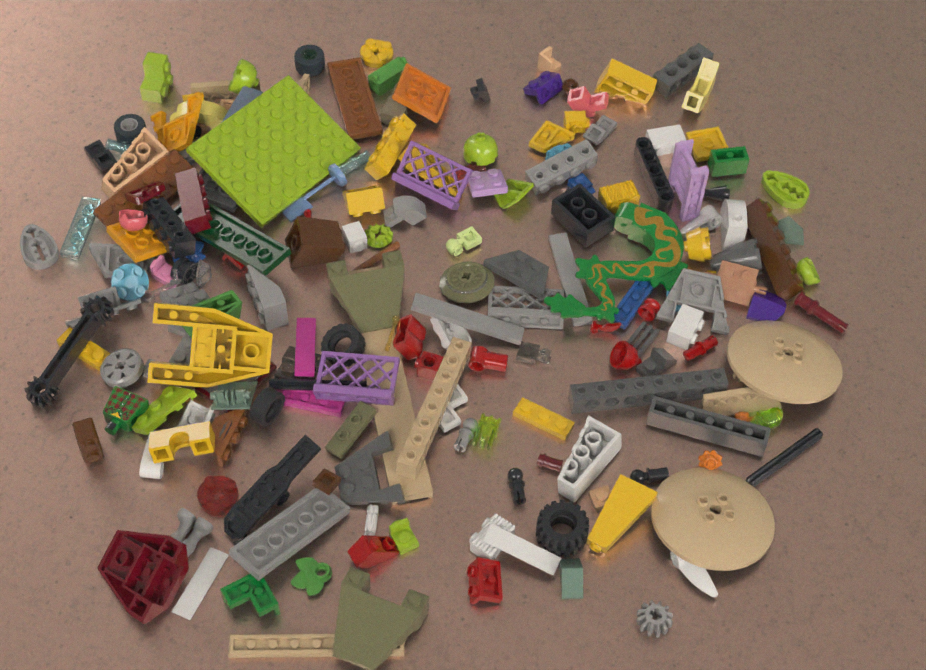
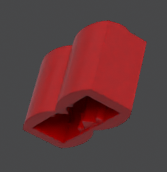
M412 314L402 317L397 325V334L393 341L394 348L408 361L419 357L423 349L422 342L426 337V328Z

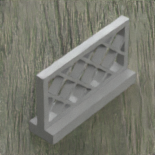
M494 286L488 298V316L525 328L563 330L564 319L560 317L561 313H551L550 306L544 307L540 302L544 301L545 297L555 296L556 293L564 297V289L545 288L543 298L535 300L531 297L533 294L520 287ZM493 292H499L503 295L496 297ZM514 293H517V294H520V295H522V296H520L519 298L516 299V298H515L514 296H512V295H513ZM506 298L512 301L508 305L503 302ZM527 299L531 303L524 305L522 301Z

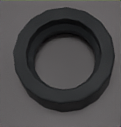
M272 387L263 389L252 404L250 418L264 427L272 424L284 406V395Z

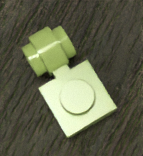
M471 226L459 232L457 239H449L446 242V249L451 255L458 256L463 251L462 247L469 250L481 244L482 237Z

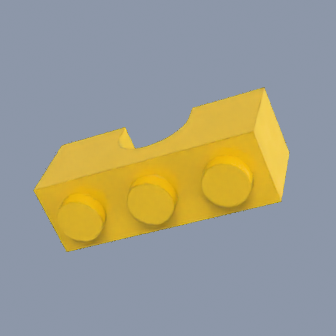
M210 421L150 432L148 449L154 464L174 460L176 451L182 447H191L194 456L215 452V434Z

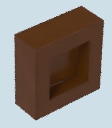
M324 468L313 480L312 486L330 496L341 483V477Z

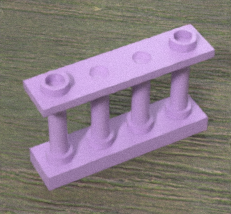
M693 139L675 143L668 178L672 191H676L682 203L679 215L681 222L693 220L699 216L709 175L708 167H697L691 156Z

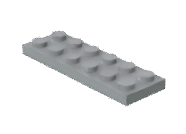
M315 488L229 549V555L259 581L350 513V507L333 493L329 496Z

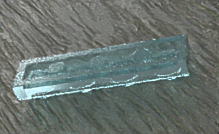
M82 196L59 252L61 257L79 260L96 218L93 210L101 205L100 199Z

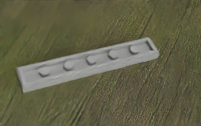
M567 233L549 235L548 240L561 285L564 289L565 298L571 294L575 299L584 304L585 307H589L581 280L575 277L578 270ZM589 316L571 318L574 327L589 325L593 321L592 317Z
M415 293L411 306L412 311L520 345L522 342L523 327Z

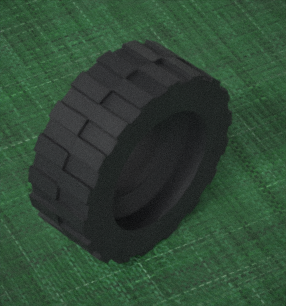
M341 323L333 326L323 336L321 352H336L335 347L337 343L347 337L351 339L352 343L343 353L363 354L366 346L365 338L353 325ZM326 357L332 365L337 362L335 358ZM348 359L343 364L345 367H350L356 362L354 359Z

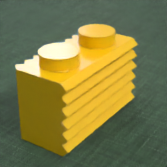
M627 180L626 182L600 187L598 200L610 212L616 213L618 206L623 202L639 205L640 194L633 180Z

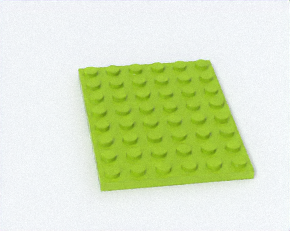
M289 75L186 148V152L260 228L264 227L330 175L328 167L334 163L341 167L361 150V147Z

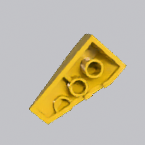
M418 143V144H420V145H422V146H424V147H426V148L432 150L427 144ZM414 146L411 152L413 158L421 155L419 148ZM407 148L398 157L400 161H402ZM431 154L425 157L428 166L436 163L434 155ZM422 158L414 161L417 170L425 167ZM411 163L405 165V170L414 172ZM437 166L429 169L432 178L440 175ZM441 166L443 173L448 172L446 167ZM426 170L418 173L421 178L428 180ZM444 176L447 185L455 182L451 176ZM441 178L433 180L434 185L440 188L444 187ZM456 185L448 188L450 194L457 195L458 189Z

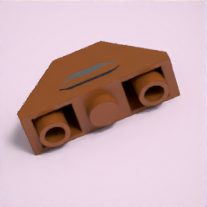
M235 409L217 416L211 424L215 434V452L213 454L220 467H224L226 461L230 460L234 444H238L240 432L248 424L246 409Z

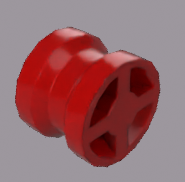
M647 298L644 301V305H641L637 312L643 320L651 322L654 320L655 314L659 312L661 305L655 299Z

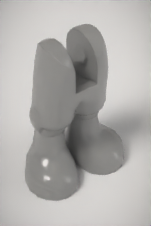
M181 508L177 514L180 525L177 531L170 536L186 545L187 556L194 552L196 543L203 536L210 534L214 527L204 518L198 517L196 519L190 511ZM193 528V531L190 534V536L186 540H184L185 536Z

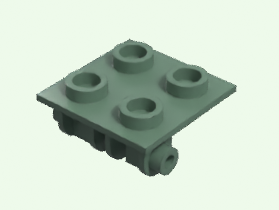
M258 381L229 382L218 385L217 390L210 393V399L214 400L211 410L250 409Z

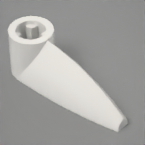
M712 205L703 207L700 215L680 230L683 241L687 240V232L699 226L701 228L708 227L709 231L717 228L723 221L722 216Z
M148 436L139 475L144 478L161 479L164 462L154 464L148 449Z
M672 551L670 552L674 566L680 569L691 583L714 598L718 596V592L705 568L693 565L681 559Z

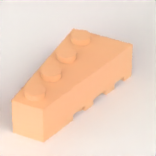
M144 127L127 151L121 155L119 161L113 165L102 179L101 190L109 198L168 155L169 151Z

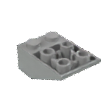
M250 264L247 265L248 273L245 274L248 283L247 288L249 295L254 298L252 301L255 310L259 312L260 324H264L267 331L289 325L286 301L281 288Z

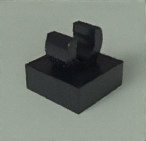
M477 79V86L470 88L474 100H479L482 97L484 103L490 101L491 99L483 79Z

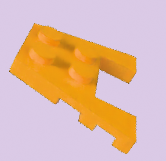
M197 92L187 97V113L166 123V113L162 110L150 116L151 121L155 125L153 129L157 133V140L169 153L174 149L180 152L192 144L204 94Z

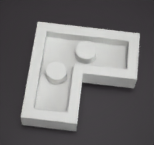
M459 384L455 388L439 425L444 433L461 425V419L454 411V408L468 402V397Z

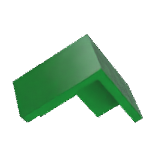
M248 574L220 589L224 603H227L230 610L250 600L259 617L271 611H274L276 616L280 614L279 603L264 577L258 581L251 574Z

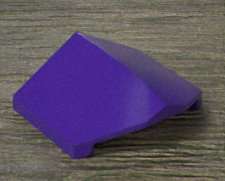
M764 291L766 295L754 292L746 319L753 321H776L785 313L787 304L777 294Z

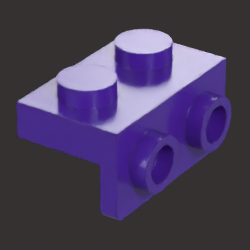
M544 71L538 78L531 80L523 88V91L526 95L536 96L539 104H544L563 89V82L559 73Z

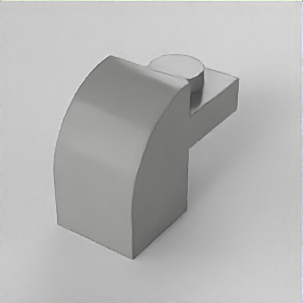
M413 196L396 197L393 199V205L383 211L385 225L390 228L402 220L414 226L427 218L425 203Z

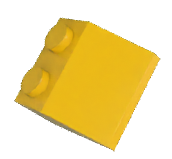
M378 185L342 191L347 213L353 217L363 216L364 212L369 211L370 214L381 213V209H385L382 187Z

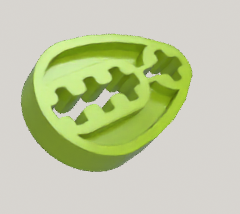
M768 170L763 173L761 183L764 189L781 206L797 209L807 203L810 190L805 182L779 171Z

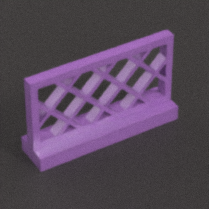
M411 140L397 172L393 173L391 179L450 209L458 210L460 198L473 170ZM414 146L419 148L421 154L415 158L411 154ZM432 154L436 163L428 166L425 157ZM422 158L425 167L417 170L414 161ZM448 162L451 170L443 173L440 164ZM411 163L414 172L404 173L405 165ZM437 166L440 175L432 178L429 169ZM461 169L466 171L464 179L458 181L456 171ZM426 170L428 180L422 182L419 179L418 173ZM452 173L455 182L447 185L444 176ZM441 178L444 187L436 189L433 180ZM456 185L458 192L456 197L450 195L448 188Z
M322 351L313 393L316 399L357 403L362 401L368 404L394 406V392L400 358ZM326 357L335 358L337 360V362L329 368L325 364ZM348 359H354L356 364L347 369L343 363ZM367 361H373L376 365L368 371L362 366ZM387 362L394 363L393 369L387 373L381 367ZM341 365L345 372L336 378L332 371ZM360 367L364 374L355 379L351 373ZM380 369L384 375L375 381L370 374ZM327 374L333 377L334 380L329 384H322V378ZM349 375L353 382L348 386L342 385L340 381ZM369 377L373 383L368 387H362L359 382ZM385 379L391 382L390 389H381L378 384Z

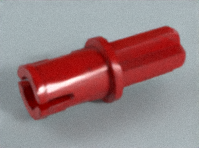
M711 335L703 341L695 342L694 346L683 352L685 360L688 361L699 355H705L708 350L718 346V340Z

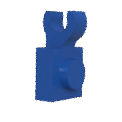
M583 173L568 180L570 188L581 184L591 194L596 192L592 187L593 184Z

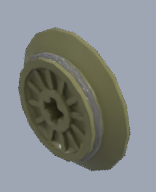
M464 261L452 265L444 271L440 277L439 287L442 294L451 301L473 303L482 300L491 293L494 288L495 277L492 271L484 267L483 264Z

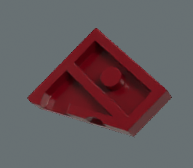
M156 181L125 193L127 201L139 205L152 197L161 195V192L165 191L166 188L163 182Z

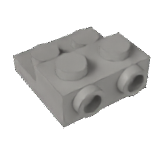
M194 282L162 291L159 295L163 303L189 306L210 299L205 290H199Z

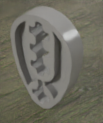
M29 224L24 227L20 238V250L25 264L35 270H43L53 266L59 258V250L53 237L35 224ZM37 245L40 246L45 261L41 260L36 248Z

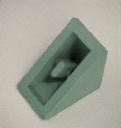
M787 216L778 221V227L785 236L784 241L786 244H804L803 228L791 217Z
M580 558L561 559L559 562L562 599H583V566Z

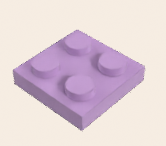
M490 169L481 172L473 171L467 183L472 198L508 193V187L500 169Z

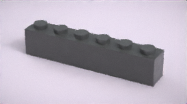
M653 396L646 425L760 457L764 455L771 428L656 396Z

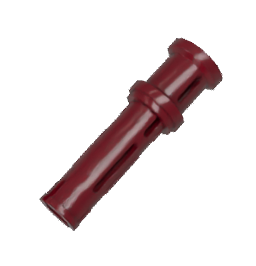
M804 291L800 292L793 305L800 306L807 311L806 314L815 315L840 332V334L845 332L839 325L847 329L848 323H845L821 307L818 300L811 299L805 295Z

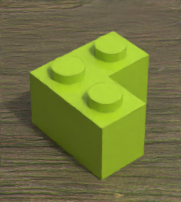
M147 52L142 63L145 77L140 86L141 98L144 101L162 103L164 97L168 95L169 86L173 83L171 63L168 60V55Z

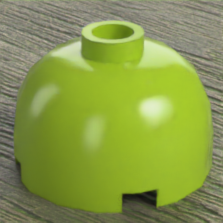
M241 58L228 88L229 91L239 94L243 86L256 89L259 79L256 78L257 70L255 66Z
M482 132L470 136L463 147L464 160L471 164V161L477 162L478 166L495 162V158H498V146L495 139Z

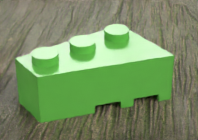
M230 290L192 306L215 308L239 319L242 301L233 290ZM182 326L192 338L193 327Z

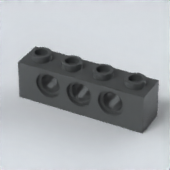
M700 43L690 47L687 52L679 55L673 62L668 63L663 69L654 73L652 78L657 79L655 90L667 98L695 78L703 58L713 60L714 53Z

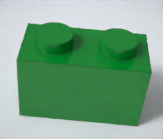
M746 147L712 149L708 160L711 176L745 174L750 160Z

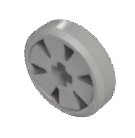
M129 348L119 349L109 354L103 360L100 374L108 386L124 388L139 379L144 370V362L137 351Z

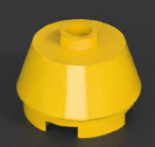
M699 226L687 232V241L683 242L684 250L688 252L689 259L700 262L712 259L708 227L701 228Z

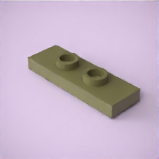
M359 401L325 446V449L338 458L343 459L376 415V409Z

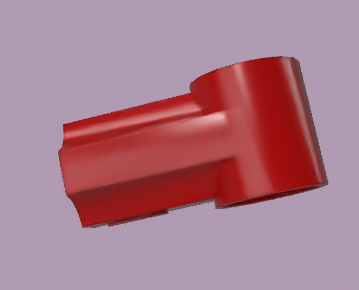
M474 346L471 349L468 367L473 371L491 369L506 372L508 355L489 352L483 346Z

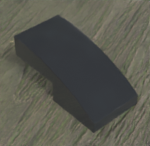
M100 139L84 147L86 154L102 172L117 163L110 150L104 147Z

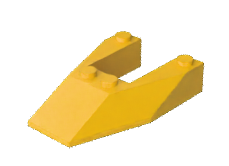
M154 303L153 323L193 327L190 364L150 361L147 383L208 388L269 373L273 333L215 308Z

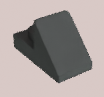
M654 347L652 348L651 356L636 367V372L642 377L661 375L677 363V360L664 348Z

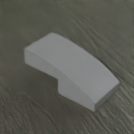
M602 115L596 124H591L583 134V138L595 145H599L617 127V122Z

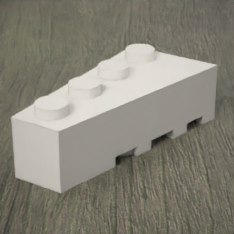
M588 415L586 424L581 429L579 438L572 448L571 455L566 460L557 479L558 493L575 503L619 452L622 434Z

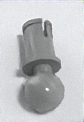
M467 418L463 422V428L459 430V436L453 445L456 451L459 452L461 449V452H465L469 441L474 438V432L478 429L476 419Z

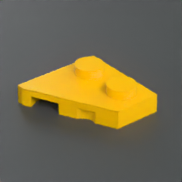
M546 120L529 141V147L546 153L557 145H563L574 140L575 133Z

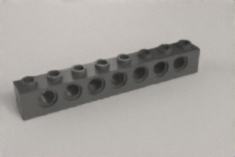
M724 368L571 384L568 399L571 413L575 414L651 405L653 396L674 402L702 400L703 394L727 391L729 384Z

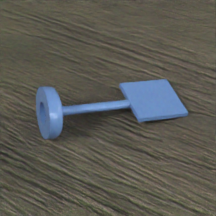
M333 163L328 167L331 178L302 196L282 212L290 222H293L297 216L303 215L306 209L310 210L313 208L306 199L331 182L335 181L341 187L348 184L344 173L336 164Z

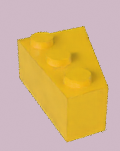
M612 58L599 77L594 93L607 92L611 97L618 95L626 97L625 100L647 104L654 93L657 79Z

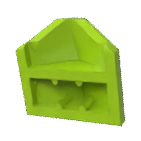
M507 179L505 182L508 187V193L496 194L494 196L499 206L507 209L520 201L534 187V184Z

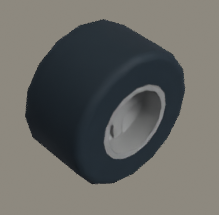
M125 114L119 117L114 123V132L118 143L122 146L130 147L133 140L141 133V130L144 127L146 128L144 119L136 114Z

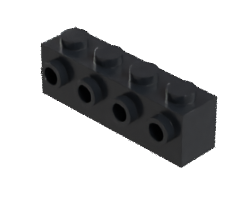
M161 197L143 202V209L141 211L144 212V217L147 215V223L150 229L155 232L158 240L165 246L166 251L174 259L195 254L196 239L166 199Z

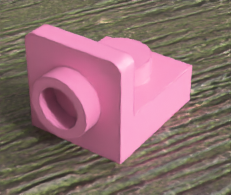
M163 255L152 261L150 271L152 278L170 288L175 282L170 275L173 266L166 263Z

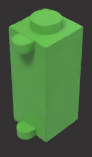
M398 56L369 74L368 84L370 89L380 97L394 88L396 83H398L404 66L408 63L406 58Z

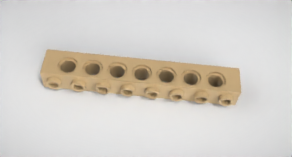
M456 337L452 338L397 460L396 474L416 480L470 357L471 342Z

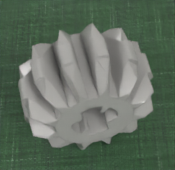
M653 600L649 601V605L643 603L641 609L637 611L638 618L636 620L637 625H641V632L647 630L648 637L654 633L657 638L660 636V633L667 634L668 628H671L673 624L671 621L673 613L668 612L669 606L662 607L661 601L655 604Z

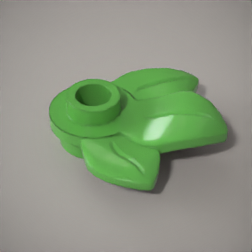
M300 558L296 560V565L300 572L291 580V585L298 589L306 588L308 596L316 595L322 591L324 583L331 579L332 569L328 564L324 562L318 563L314 558ZM320 572H325V573H326V574L323 575V576H319V575H318Z

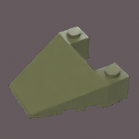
M400 250L382 253V269L348 275L345 260L326 263L331 293L336 296L342 308L347 311L349 318L360 333L397 327L400 320L405 279L404 261Z
M350 567L341 583L333 656L367 670H376L392 654V651L397 646L402 645L413 631L416 632L421 627L429 611V596L409 589L400 606L369 594L370 574Z

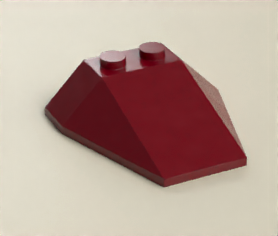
M117 530L97 569L127 613L146 624L170 607L189 570L187 547L184 543L169 535Z

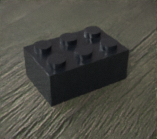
M581 184L576 185L552 200L551 214L585 248L614 230L615 216Z

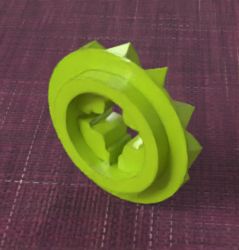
M377 223L374 226L369 225L368 229L364 231L367 236V244L374 248H383L389 245L393 239V232L384 223L382 225ZM381 232V235L375 239V234Z

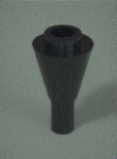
M727 185L705 189L704 196L723 202L724 199L730 198V189H727Z

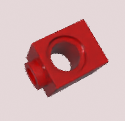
M423 351L421 357H417L415 362L417 377L433 381L444 356Z

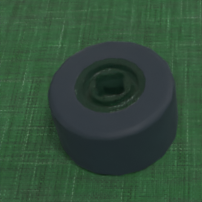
M308 44L299 47L295 51V68L299 74L304 75L305 73L311 77L320 74L324 70L325 56L320 47Z

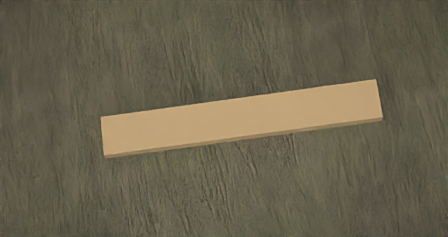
M380 267L348 271V275L377 270ZM394 327L361 333L366 343L363 354L400 358L394 392V406L370 404L377 411L373 417L377 437L388 431L393 445L392 451L381 454L388 487L400 483L403 488L405 501L426 497L433 498V490L425 459L416 480L396 474L397 460L416 419L401 355L393 346L396 336ZM367 361L362 366L368 371L376 364L373 361ZM387 362L381 367L387 373L393 369L394 363ZM377 369L370 375L376 381L384 374L380 369ZM369 377L365 378L368 387L373 382L369 379ZM385 379L378 385L381 389H390L391 382Z

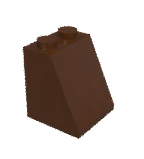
M297 216L285 238V244L292 253L288 256L290 267L294 269L338 261L346 248L345 243H343L342 230L339 227V223L333 220Z

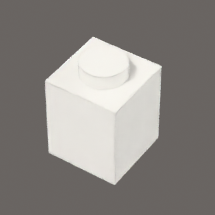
M359 221L342 226L343 239L350 254L368 248L367 236Z

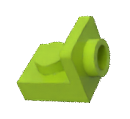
M408 518L398 519L389 526V536L395 542L400 555L419 547V542L410 528Z

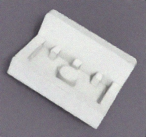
M432 317L430 319L434 326L433 330L438 334L441 345L446 350L453 337L472 342L466 328Z
M190 400L178 427L207 421L212 423L216 415L213 413L214 410H211L212 405L208 409Z

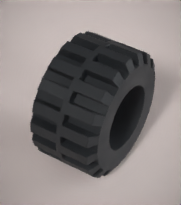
M555 500L551 502V505L546 504L544 510L541 509L537 518L536 536L537 542L541 544L542 549H547L548 552L554 553L559 557L564 555L565 558L569 557L570 554L574 556L578 550L581 551L588 537L589 518L586 517L585 510H580V505L577 504L575 506L572 501L566 503L565 500H560L557 503ZM562 523L570 526L573 531L568 534H560L554 531L552 526Z

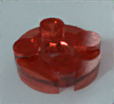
M207 476L198 488L197 499L205 513L220 516L224 515L226 511L230 510L237 503L239 492L234 480L226 476ZM221 492V494H223V496H219L218 499H215V493Z

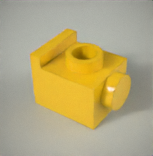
M564 112V128L574 133H585L586 128H589L590 125L589 118H586V112Z

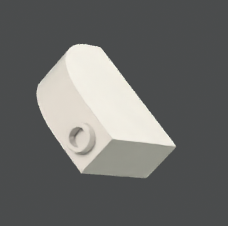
M724 199L720 215L723 218L721 223L722 251L743 243L748 228L745 201Z

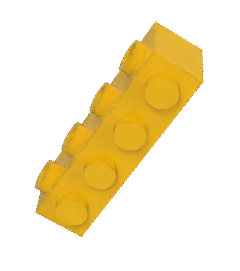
M404 113L399 117L395 116L392 118L389 127L383 133L382 139L376 145L375 151L369 157L368 163L364 168L376 180L389 174L416 126Z

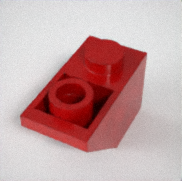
M362 535L347 551L356 568H372L399 554L395 542L390 536Z

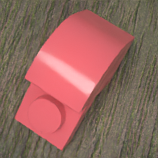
M583 86L569 90L567 103L573 111H585L586 117H594L595 111L607 109L609 95L607 92L590 95L587 88Z

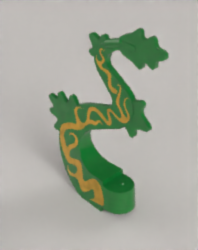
M630 202L621 203L615 214L614 228L628 235L627 239L648 247L652 255L640 261H600L597 255H593L589 260L576 258L575 263L579 271L576 272L575 277L585 279L588 287L602 304L597 307H585L584 304L575 299L571 294L564 298L561 294L556 293L554 297L544 298V303L550 306V312H560L562 319L589 316L596 317L599 321L606 319L609 323H614V314H618L619 309L615 307V298L606 281L608 278L650 281L653 288L662 283L667 291H671L683 268L688 269V264L681 262L684 243L681 232L675 222L665 212L641 203L640 206Z

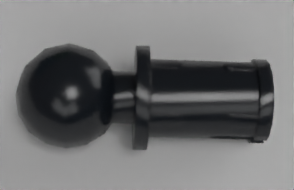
M667 467L658 469L646 468V472L636 469L630 474V479L640 484H643L645 480H647L648 484H651V482L662 481L669 477Z
M512 468L508 471L507 478L510 481L509 488L512 489L513 503L520 505V497L521 503L524 504L526 497L524 492L525 482L522 480L523 472L519 468Z

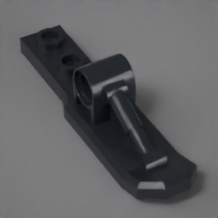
M304 435L277 465L266 470L230 509L224 518V532L234 541L247 537L251 529L274 504L279 507L288 500L290 493L287 490L291 482L320 452L321 448L307 435Z

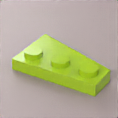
M169 385L162 391V394L156 401L150 404L146 412L137 418L132 429L135 433L149 435L150 432L167 420L168 414L175 410L178 412L183 408V402L189 398L193 400L198 395L194 390Z

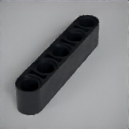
M640 137L635 143L634 157L656 209L667 213L672 208L674 193L652 142L646 137Z

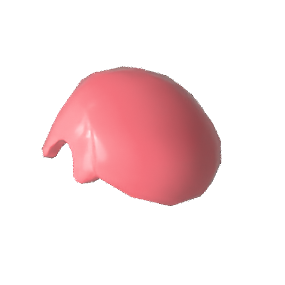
M128 209L119 211V223L128 231L141 230L148 222L147 215L144 217L143 211Z

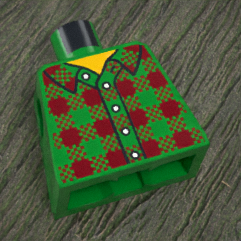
M115 386L103 410L105 421L108 423L105 431L110 435H115L119 428L127 432L132 431V426L136 423L137 418L143 415L149 408L148 399Z

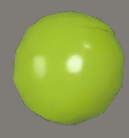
M806 257L798 261L796 269L804 280L803 284L813 285L821 281L810 258Z

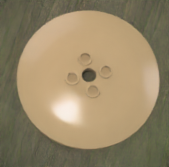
M771 320L752 322L737 329L731 336L727 346L728 362L736 376L752 390L773 400L791 404L819 402L830 397L837 390L842 379V365L831 346L811 331L794 324Z
M691 468L669 476L656 490L658 495L651 505V519L654 529L664 545L681 559L705 569L730 571L752 565L768 551L775 532L774 516L762 494L744 479L719 469ZM711 509L717 510L720 514H715V513L711 512L710 510H711Z

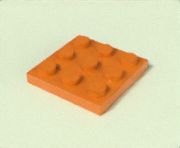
M406 63L391 99L438 123L451 87Z

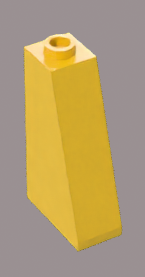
M620 474L587 538L589 548L597 553L601 551L606 553L652 505L657 498L658 492Z

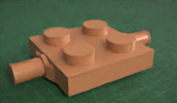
M722 260L720 269L716 274L705 271L707 274L720 276L724 300L749 306L754 292L766 295L764 291H767V288L757 285L756 278L759 271L757 269Z

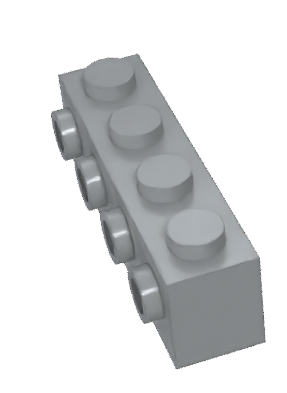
M585 139L526 170L525 179L527 182L534 184L532 190L535 195L544 194L551 187L563 184L566 179L578 176L585 169L593 168L597 164L598 155L589 141Z

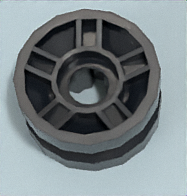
M180 257L171 269L170 275L172 280L179 282L181 285L193 282L198 274L199 265L194 261H190L187 257Z

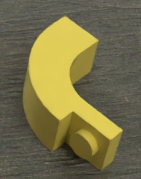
M703 58L692 88L686 93L682 108L696 113L703 109L716 80L715 77L720 66L719 62Z
M203 100L197 123L204 124L213 129L222 122L228 110L216 103ZM187 101L178 104L177 112L170 116V121L187 113Z

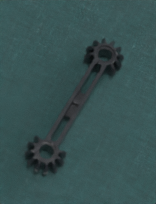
M96 295L94 299L89 297L88 303L83 302L84 308L80 309V313L83 316L39 378L33 376L34 380L32 382L27 381L29 387L24 388L27 394L26 398L33 406L37 407L39 405L44 409L46 404L52 406V400L58 401L56 396L60 394L58 386L99 326L101 324L106 326L107 321H112L111 316L114 315L113 304L106 297L100 298Z

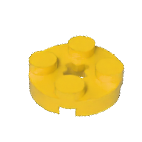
M367 39L360 49L361 61L363 60L364 64L368 67L381 68L384 64L393 60L392 44L389 41Z

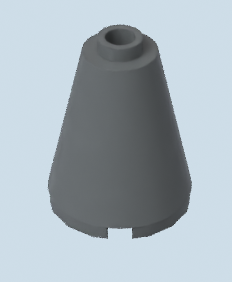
M756 238L714 254L713 259H710L711 269L717 273L722 260L757 269L759 270L758 275L762 274L760 270L762 269L760 252L755 244L757 243Z

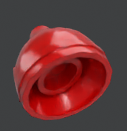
M619 341L612 348L609 359L611 366L615 369L628 370L642 363L636 348L629 342Z

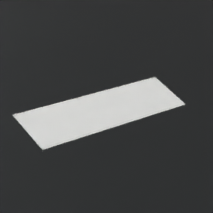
M492 523L483 539L484 542L553 576L561 560V557Z
M210 547L173 608L172 613L191 620L229 554Z

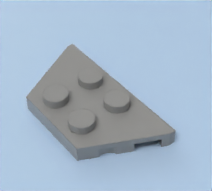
M89 243V250L105 278H112L114 270L124 264H136L148 273L152 261L160 256L158 255L135 263L118 244Z

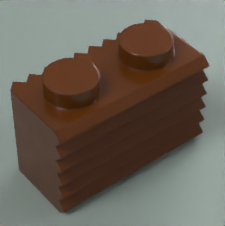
M86 418L73 422L72 426L84 462H96L103 458L104 454L93 419Z

